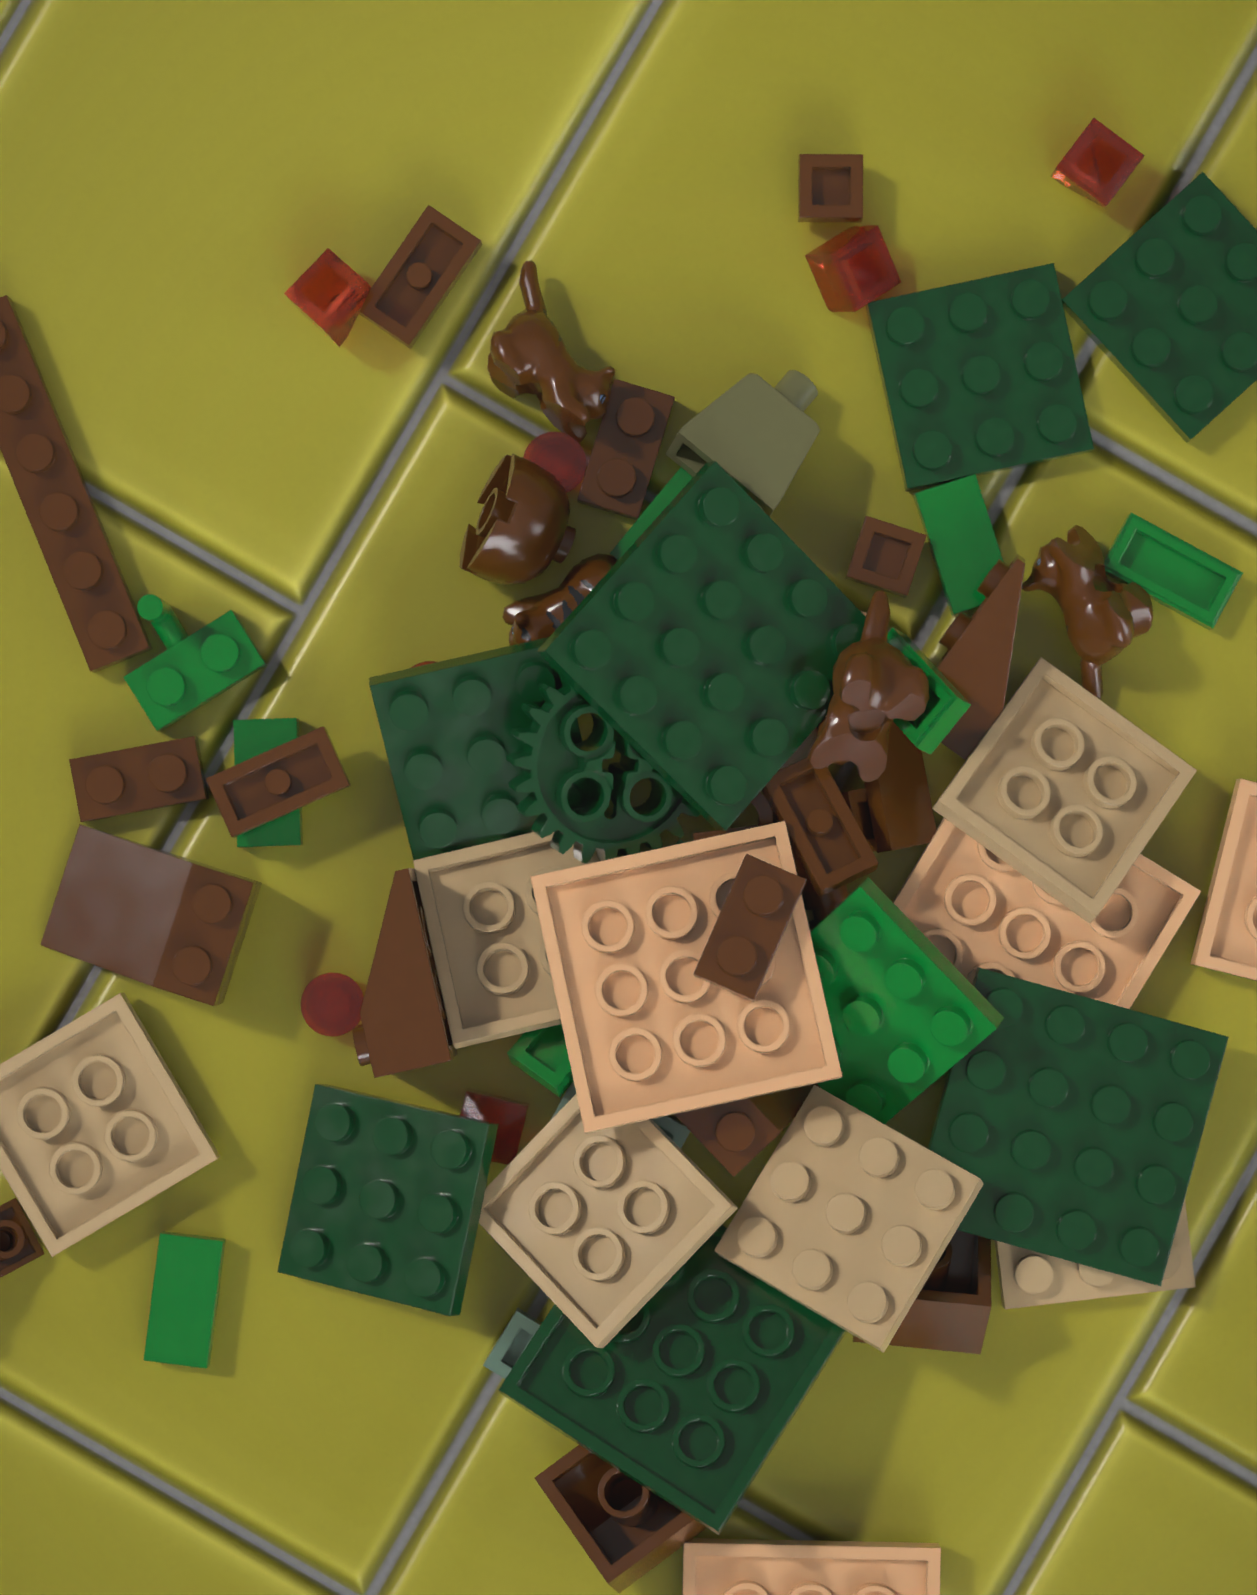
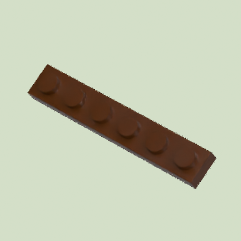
M7 295L0 297V450L89 670L96 673L150 651L153 648L12 300Z

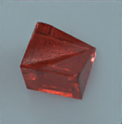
M1093 118L1057 165L1051 177L1065 187L1106 208L1145 155L1097 119Z
M878 225L850 227L805 255L826 307L831 312H856L901 283Z
M327 248L284 294L311 323L340 347L347 339L371 286L334 252Z
M468 1088L460 1115L499 1124L491 1162L508 1165L517 1156L530 1103Z

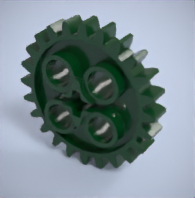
M561 675L560 680L563 687L559 690L541 682L538 685V689L545 700L542 707L538 708L524 703L521 707L523 712L532 720L530 728H511L510 734L525 743L524 751L506 755V761L523 768V774L514 777L508 782L509 788L519 793H529L516 807L518 812L525 817L539 815L534 821L531 830L541 838L549 836L554 832L550 846L561 854L568 851L574 844V858L585 864L590 861L595 850L597 851L599 861L617 858L618 849H620L624 856L640 853V844L642 843L652 850L663 848L660 834L665 830L679 838L683 837L684 832L677 818L681 813L694 817H699L700 813ZM590 713L593 718L591 734L584 741L574 744L570 734L573 722L582 714ZM615 751L621 753L620 762L609 764L608 771L602 768L603 759L613 758ZM587 777L590 784L588 797L579 806L569 807L567 801L569 788L577 780ZM649 778L652 788L649 798L642 805L632 807L630 804L631 789L641 779ZM611 799L614 804L613 814L605 817L604 812L608 808Z

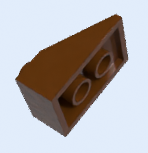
M79 824L40 945L144 984L216 1006L224 1002L262 882Z
M415 868L395 871L360 1011L362 1024L352 1028L360 1066L371 1064L374 1078L448 1062L458 1054L457 1049H455L452 1043Z

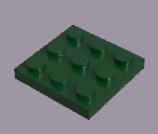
M1202 172L1062 299L1065 311L1186 443L1257 380V230L1206 174Z
M1054 263L867 303L868 320L905 491L947 483L973 474L980 476L1088 453L1094 449Z
M549 637L369 678L370 690L413 860L533 832L531 827L539 815L525 817L516 808L529 793H519L508 786V782L511 779L523 774V768L506 761V755L524 751L525 743L510 734L511 728H530L532 720L523 712L521 707L523 703L538 708L542 707L545 700L540 694L538 685L542 682L556 690L563 687L559 673L537 652ZM577 718L573 722L570 731L571 740L574 744L582 742ZM587 777L577 780L569 788L567 795L569 807L579 806L588 797L590 784Z
M315 1084L277 1272L447 1316L460 1315L499 1124L328 1084Z

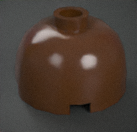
M513 453L512 456H504L492 472L477 503L484 504L476 528L468 524L460 552L459 567L487 581L502 585L524 584L543 574L552 560L561 564L570 552L575 539L576 529L567 525L570 515V503L565 488L557 478L528 459Z

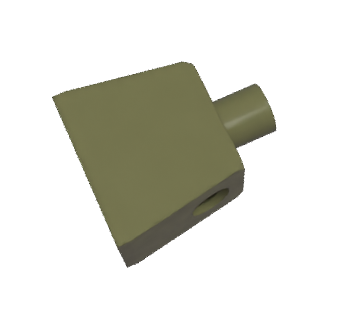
M789 370L774 388L758 374L749 373L687 422L677 433L666 455L692 477L696 475L705 463L716 461L770 517L780 503L820 432L818 424L804 413L806 408L817 397V388L807 376L796 370Z

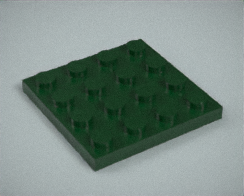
M716 461L705 463L537 652L716 830L726 831L827 715L829 703L834 694L832 684L833 666L843 650L852 643L861 640L866 616Z
M977 967L972 985L1004 1019L994 1032L949 1069L927 1148L979 1177L983 1182L981 1190L957 1230L1161 1286L1229 1037Z
M723 1225L711 1235L604 1348L595 1347L558 1306L554 1304L498 1389L500 1394L718 1535L722 1532L847 1332L719 1256L714 1250L727 1230Z

